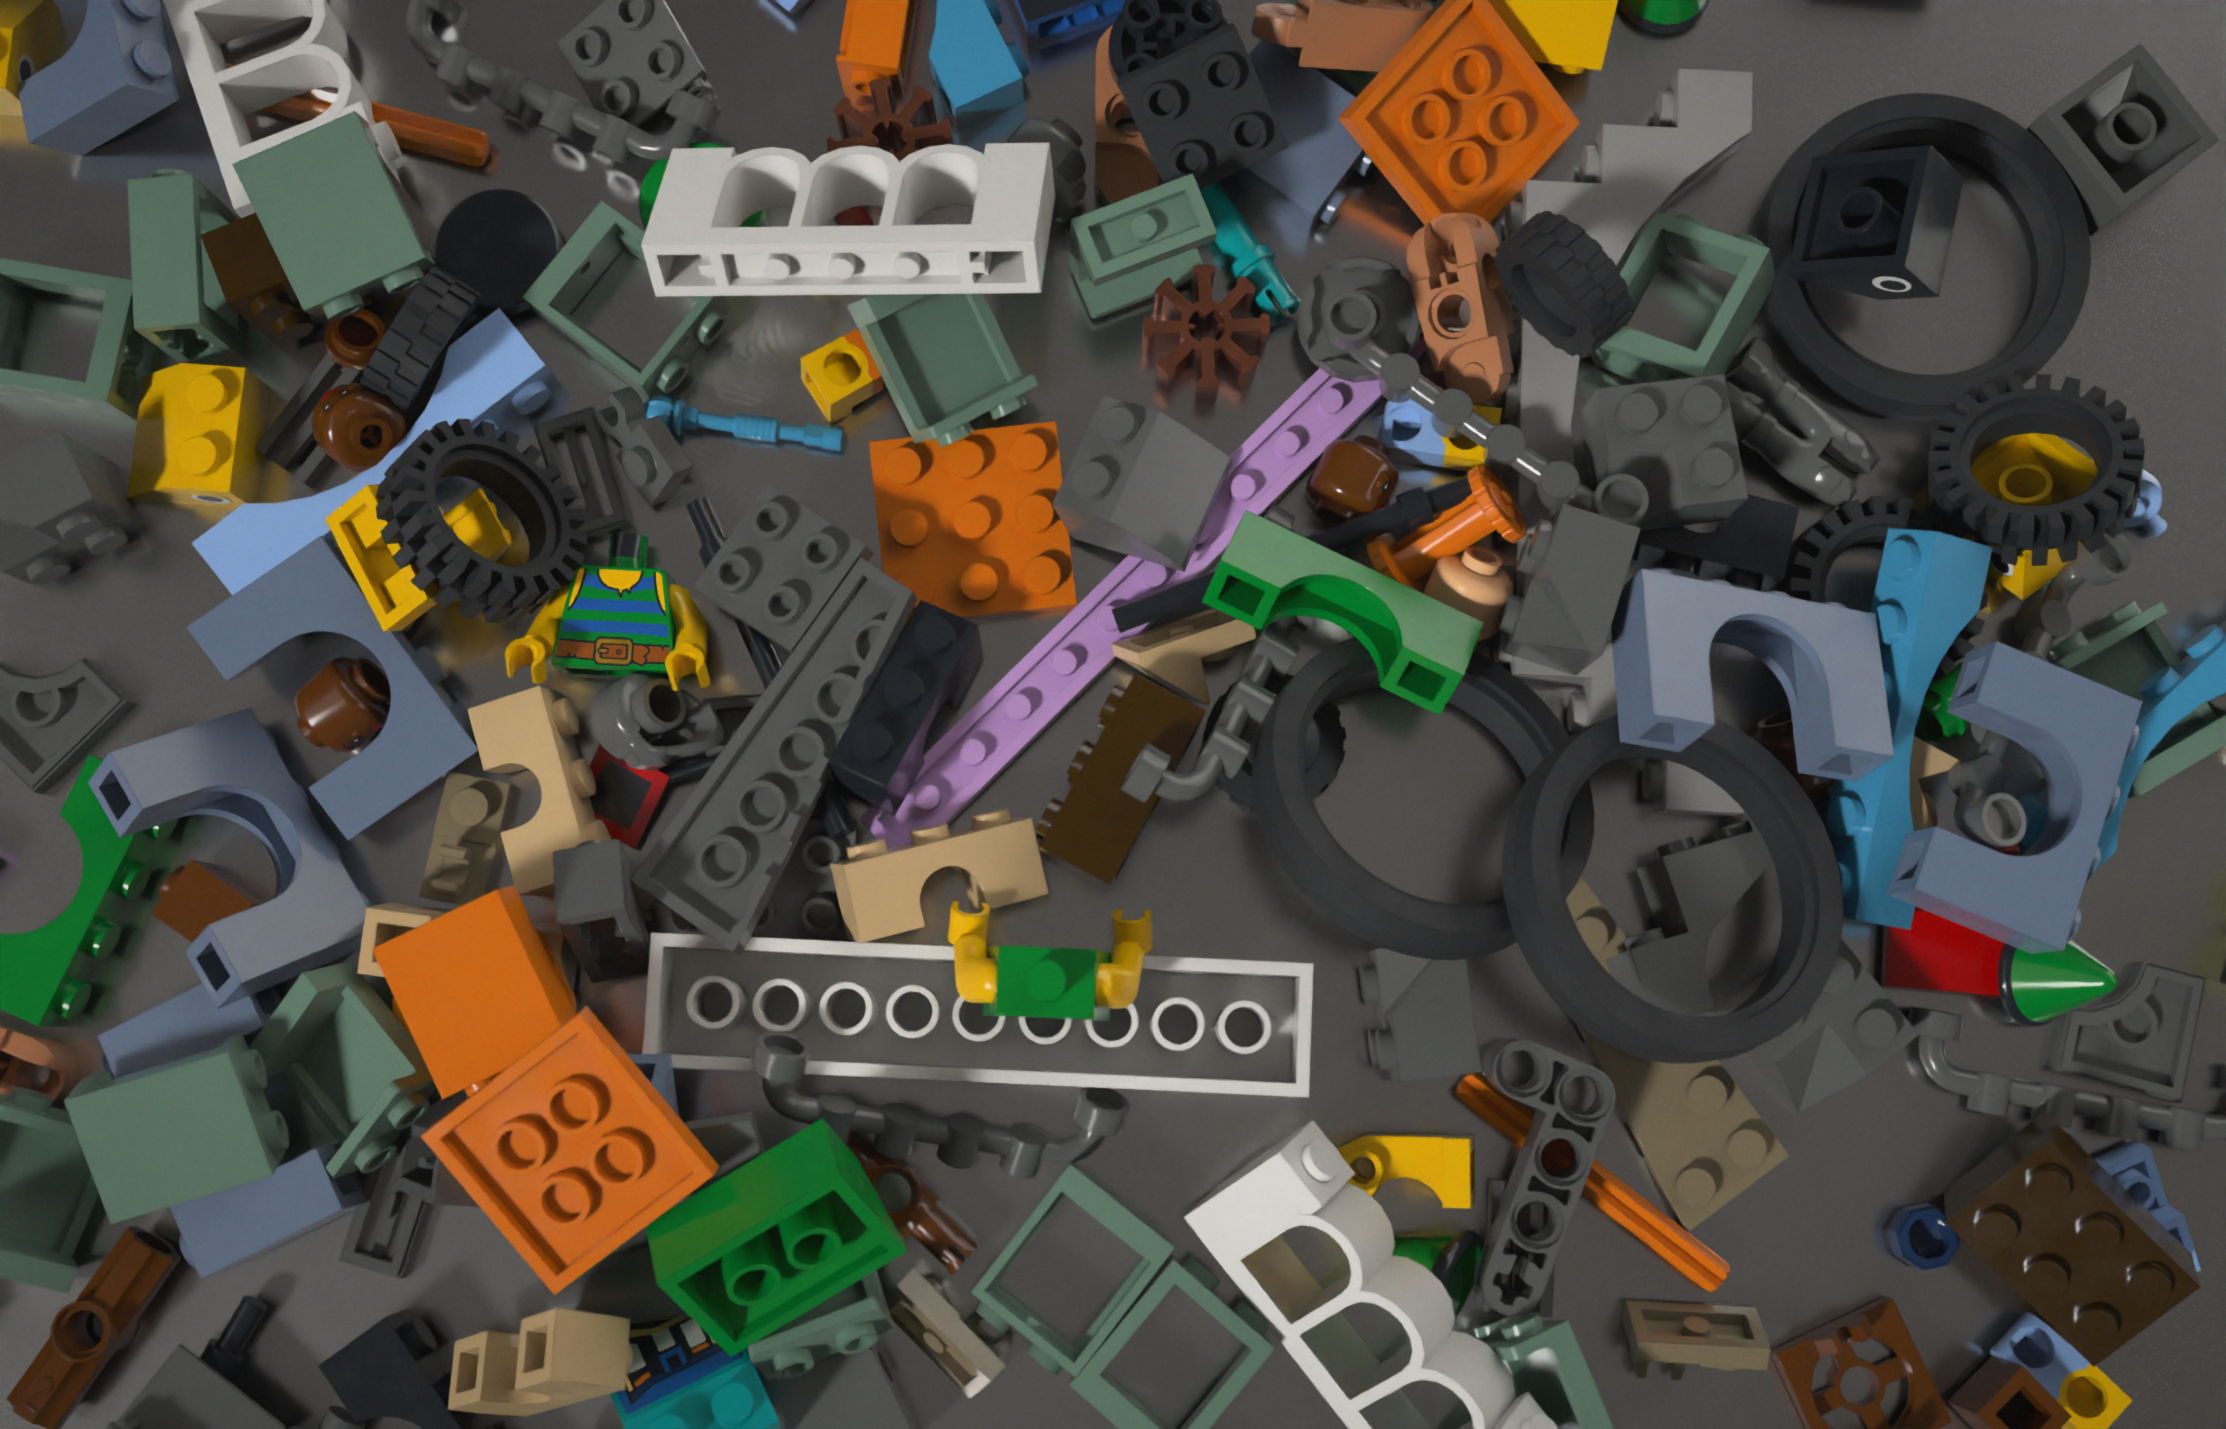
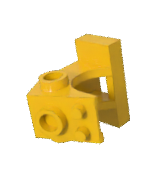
M367 484L325 518V521L383 632L400 631L437 604L433 600L440 587L431 581L420 591L411 582L421 571L415 563L400 569L392 557L403 547V544L385 545L380 531L390 521L379 520L376 515V506L384 498L377 496L379 484ZM482 488L475 490L446 513L441 506H438L444 520L456 536L474 552L495 563L511 545L509 531L502 527L496 515V506L493 502H489ZM457 597L453 602L460 601L461 599Z
M1368 1133L1337 1148L1340 1155L1355 1172L1347 1182L1366 1191L1373 1199L1381 1185L1386 1181L1407 1177L1421 1180L1432 1188L1442 1201L1443 1208H1471L1475 1202V1134ZM1360 1157H1367L1374 1163L1376 1173L1373 1179H1367L1358 1172L1357 1162Z

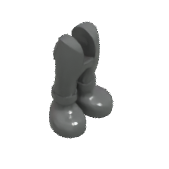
M1753 337L1733 358L1724 375L1735 432L1740 434L1739 440L1749 448H1754L1779 474L1793 485L1823 502L1840 508L1845 503L1851 501L1857 492V488L1847 476L1820 458L1825 451L1848 469L1862 474H1869L1880 459L1879 455L1861 432L1801 387L1799 381L1790 375H1786L1783 378L1775 367L1773 352L1769 345L1759 338ZM1745 393H1752L1764 400L1763 404L1775 414L1781 415L1801 432L1803 438H1799L1783 427L1767 411H1761Z

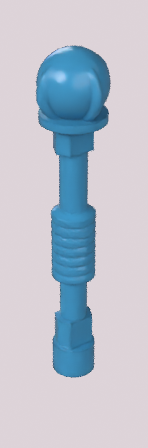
M664 395L652 396L643 403L646 418L649 419L659 415L670 432L673 430L674 436H680L683 429L697 431L698 428L733 432L736 438L743 439L747 438L776 443L779 439L801 441L807 446L822 447L825 450L840 452L843 447L844 427L827 424L823 426L806 423V426L781 423L779 418L755 416L753 414L737 413L735 417L703 413L700 412V409L686 407L684 399L678 398L676 401L674 398Z

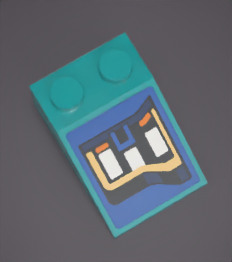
M690 1316L630 1325L629 1342L632 1347L633 1357L631 1368L626 1376L625 1390L610 1394L624 1429H781L780 1421L746 1348L731 1357Z

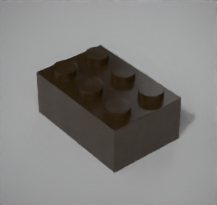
M384 164L424 249L430 252L435 265H437L435 245L418 205ZM256 213L200 235L227 304L271 342L300 339L312 332L314 329L313 325L328 320L326 314L315 316L303 310ZM432 267L421 271L423 276H425ZM418 285L399 292V294L411 293ZM386 288L362 297L365 304L362 309L368 310L372 306V301L389 295Z
M1137 673L1134 674L1127 688L1116 683L1098 715L1101 718L1098 726L1104 730L1096 745L1084 740L1066 773L1069 775L1067 782L1073 784L1065 801L1062 802L1053 797L1035 828L1036 838L1042 840L1039 846L1041 857L1109 894L1162 797L1152 792L1146 802L1143 803L1120 789L1124 779L1146 743L1171 756L1166 769L1175 773L1200 727L1205 710Z
M2042 1112L1944 1192L1945 1222L2093 1367L2201 1287L2192 1253L2045 1112Z

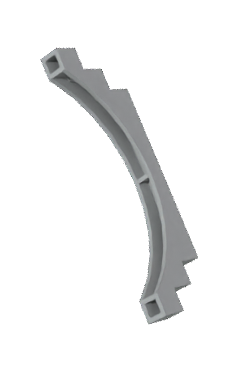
M1678 68L1666 90H1660L1657 94L1654 107V126L1602 124L1591 146L1583 147L1580 159V182L1526 180L1517 200L1508 202L1505 216V238L1507 239L1538 212L1541 214L1543 211H1551L1552 214H1561L1572 223H1577L1592 239H1595L1603 247V251L1609 258H1612L1617 266L1629 244L1646 227L1655 211L1659 212L1679 193L1723 161L1734 156L1752 132L1753 72ZM1513 303L1515 334L1508 336L1514 373H1511V381H1509L1506 391L1500 397L1501 419H1510V425L1517 427L1524 434L1526 446L1548 461L1561 460L1569 462L1574 466L1571 423L1580 356H1571L1566 354L1564 350L1557 349L1551 345L1546 338L1540 336L1526 319L1524 320ZM1514 470L1506 474L1498 473L1501 480H1508V490L1524 517L1527 535L1528 533L1534 534L1539 520L1549 521L1557 510L1543 506L1536 496L1537 484L1518 471ZM1497 531L1498 541L1507 542L1506 565H1501L1500 568L1513 581V595L1519 596L1526 573L1516 570V566L1526 536L1515 543H1511ZM1611 627L1603 654L1576 676L1501 652L1507 634L1500 631L1495 633L1494 661L1510 671L1513 676H1516L1525 684L1578 687V694H1571L1568 703L1567 721L1570 732H1578L1584 727L1617 715ZM1652 758V761L1645 762L1642 774V792L1645 799H1651V815L1728 819L1744 813L1741 806L1726 791L1699 772L1668 760Z

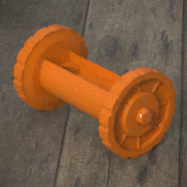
M1481 463L1468 471V481L1473 494L1469 495L1461 504L1444 511L1434 518L1433 523L1419 527L1399 541L1393 538L1390 533H1385L1367 540L1366 547L1372 564L1378 573L1423 593L1425 589L1421 577L1433 570L1440 558L1448 555H1457L1495 530L1507 541L1515 543L1527 535L1524 517L1501 479L1493 470Z

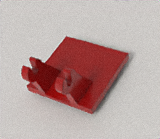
M2017 844L1995 849L1997 852L2011 856L2019 855L2020 853ZM1915 907L1911 930L1883 925L1881 987L2000 996L1997 983V968L2004 943Z

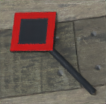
M599 744L589 765L596 784V793L590 796L596 820L603 821L612 838L619 839L620 842L633 849H638L668 785L707 772L719 754L668 772H663L659 769L647 771L630 768L625 760L616 758Z

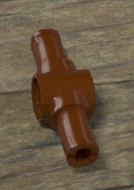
M850 1131L846 1146L857 1157L875 1191L880 1178L890 1173L898 1174L905 1178L910 1186L911 1197L905 1208L891 1210L885 1207L899 1234L903 1238L910 1234L953 1275L964 1263L965 1259L950 1244H953L968 1258L981 1242L970 1236L936 1204L940 1198L924 1184L923 1177L915 1167L907 1162H902L896 1158L887 1157L879 1153L858 1132Z

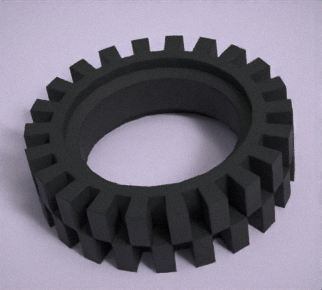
M2036 374V388L2024 389L2021 375L2007 377L2006 393L2004 394L1999 393L1993 381L1979 386V403L1968 393L1956 401V413L1946 410L1939 419V430L1934 429L1930 439L1928 465L1929 501L1931 507L1936 508V520L1943 529L1952 525V536L1966 540L1974 537V542L1993 548L1995 545L2002 546L2001 563L2016 565L2019 550L2032 551V566H2047L2048 549L2057 548L2062 563L2076 560L2078 541L2091 554L2103 547L2105 533L2115 539L2124 529L2125 518L2131 520L2136 511L2137 498L2140 497L2145 453L2144 438L2139 439V424L2135 417L2126 420L2127 407L2118 399L2105 406L2106 391L2095 385L2084 397H2080L2081 380L2067 376L2061 390L2050 389L2051 374ZM2039 433L2066 438L2084 448L2093 458L2098 473L2092 483L2075 497L2054 505L2034 507L2011 504L1992 496L1974 479L1971 468L1975 459L1983 450L1996 441L2012 435Z
M457 419L451 426H449L447 421L436 423L429 431L426 429L387 469L384 474L386 478L379 484L377 496L384 499L376 506L377 519L390 522L380 533L385 545L403 544V547L392 557L400 569L415 563L421 570L411 580L420 591L431 581L440 587L433 600L439 605L447 608L458 597L461 599L459 611L461 616L473 619L483 610L485 622L498 623L505 616H507L509 622L521 620L527 613L531 615L539 610L576 575L575 571L582 565L585 555L580 553V551L587 545V533L577 531V529L585 522L583 512L578 509H566L577 497L571 486L560 489L555 488L553 482L562 473L553 463L544 471L535 464L542 454L535 446L531 444L521 453L516 450L519 435L506 430L495 440V424L481 421L473 429L470 419ZM447 476H461L478 482L500 497L520 520L528 537L529 556L527 562L519 566H504L494 563L474 552L461 541L446 523L437 505L435 495L437 480Z
M1886 495L1871 496L1863 503H1860L1859 499L1845 503L1806 529L1796 539L1798 543L1790 549L1784 580L1776 584L1775 588L1783 589V592L1787 593L1791 598L1825 603L1828 573L1835 559L1847 547L1864 542L1885 544L1888 528L1938 531L1952 535V525L1943 529L1941 525L1934 521L1936 518L1935 508L1925 505L1916 511L1911 509L1914 499L1898 497L1891 503H1886ZM1983 593L1979 611L1988 607V593ZM1975 615L1959 632L1941 659L1931 682H1933V679L1942 677L1957 666L1954 663L1965 658L1966 653L1972 650L1974 645L1969 640L1981 634L1985 620L1976 618Z

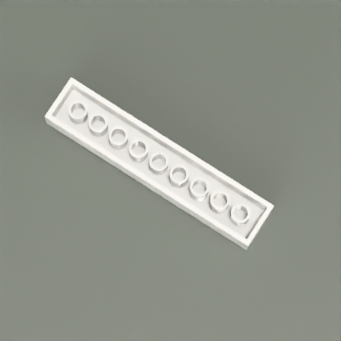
M651 932L642 1054H671L673 1068L755 1072L751 1066V1061L759 1035L765 1032L777 1031L795 1035L809 1045L810 1055L804 1074L1309 1097L1314 963L1145 955L1135 1000L1126 1008L1110 1009V1021L983 1016V1003L968 1002L960 996L956 988L954 946L751 937L746 948L739 956L709 935Z

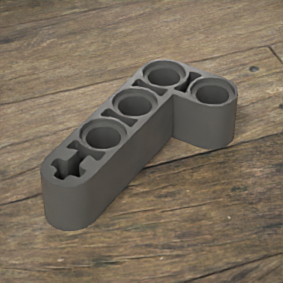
M1509 1038L1501 1040L1492 1046L1487 1054L1484 1066L1487 1080L1501 1094L1536 1108V1112L1476 1264L1474 1278L1478 1291L1493 1309L1503 1315L1514 1317L1524 1315L1534 1309L1543 1295L1614 1110L1616 1093L1614 1084L1608 1075L1598 1068L1537 1043ZM1524 1050L1533 1060V1076L1525 1085L1511 1087L1503 1077V1062L1512 1052ZM1585 1075L1594 1084L1595 1099L1586 1110L1573 1112L1566 1104L1565 1090L1571 1080ZM1553 1139H1566L1572 1151L1571 1162L1566 1169L1559 1173H1546L1540 1159L1544 1146ZM1528 1202H1543L1548 1211V1221L1544 1229L1534 1235L1521 1234L1516 1223L1517 1214L1521 1207ZM1511 1239L1526 1251L1536 1253L1533 1260H1529L1522 1253L1519 1254L1515 1265V1273L1523 1280V1283L1519 1290L1509 1287L1505 1291L1504 1296H1502V1290L1494 1282V1277L1497 1272L1509 1274L1513 1268L1517 1255L1508 1247H1505L1507 1240Z

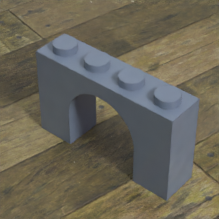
M88 0L83 26L68 52L57 61L17 85L28 143L83 156L179 100L160 0Z
M319 536L186 627L227 681L241 678L293 641L315 631L335 632L349 636L365 645L378 658L387 674L391 690L390 711L382 731L368 747L308 788L348 841L478 751L467 710L471 706L463 698L454 703L439 683L447 677L445 671L425 646L415 650L401 630L383 632L341 549L331 536Z
M1661 568L1641 569L1623 585L1611 624L1620 742L1681 752L1715 726L1709 652L1711 643H1723L1737 646L1758 657L1772 670L1782 684L1791 709L1798 773L1857 782L1894 757L1876 614L1848 609L1844 604L1837 602L1817 603L1791 598L1787 593L1781 591L1760 592L1734 587L1724 580L1703 581L1677 576L1671 571Z
M1998 641L1967 652L1947 713L2005 736L2021 745L2030 753L2042 770L2048 787L2049 811L2046 824L2035 843L2019 856L1997 852L1937 826L1906 833L1886 894L2030 954L2063 951L2066 944L2076 934L2080 925L2081 911L2078 905L2085 883L2092 877L2099 865L2101 850L2097 846L2105 820L2113 813L2120 798V787L2117 785L2124 759L2133 751L2139 738L2140 730L2136 721L2142 701Z
M251 707L111 751L88 781L119 838L180 817L207 814L229 819L245 827L260 840L268 851L276 872L274 898L209 924L185 951L217 1009L298 976L302 972L310 971L348 955L361 945L366 907H371V904L365 894L357 890L341 862L337 845L323 832L309 808V800L305 790L291 777L278 754L274 737L266 728L262 727Z
M202 983L98 1035L97 1037L105 1053L103 1055L104 1070L109 1071L112 1079L216 1049L223 1044L228 1036L238 1033L243 1034L248 1046L254 1041L282 1002L276 986L274 985L217 1009ZM336 1143L314 1148L278 1166L273 1176L171 1206L170 1209L181 1232L179 1238L181 1251L187 1262L196 1268L200 1279L232 1270L367 1203L363 1194V1186L356 1171L334 1179L325 1168L341 1147L340 1144Z

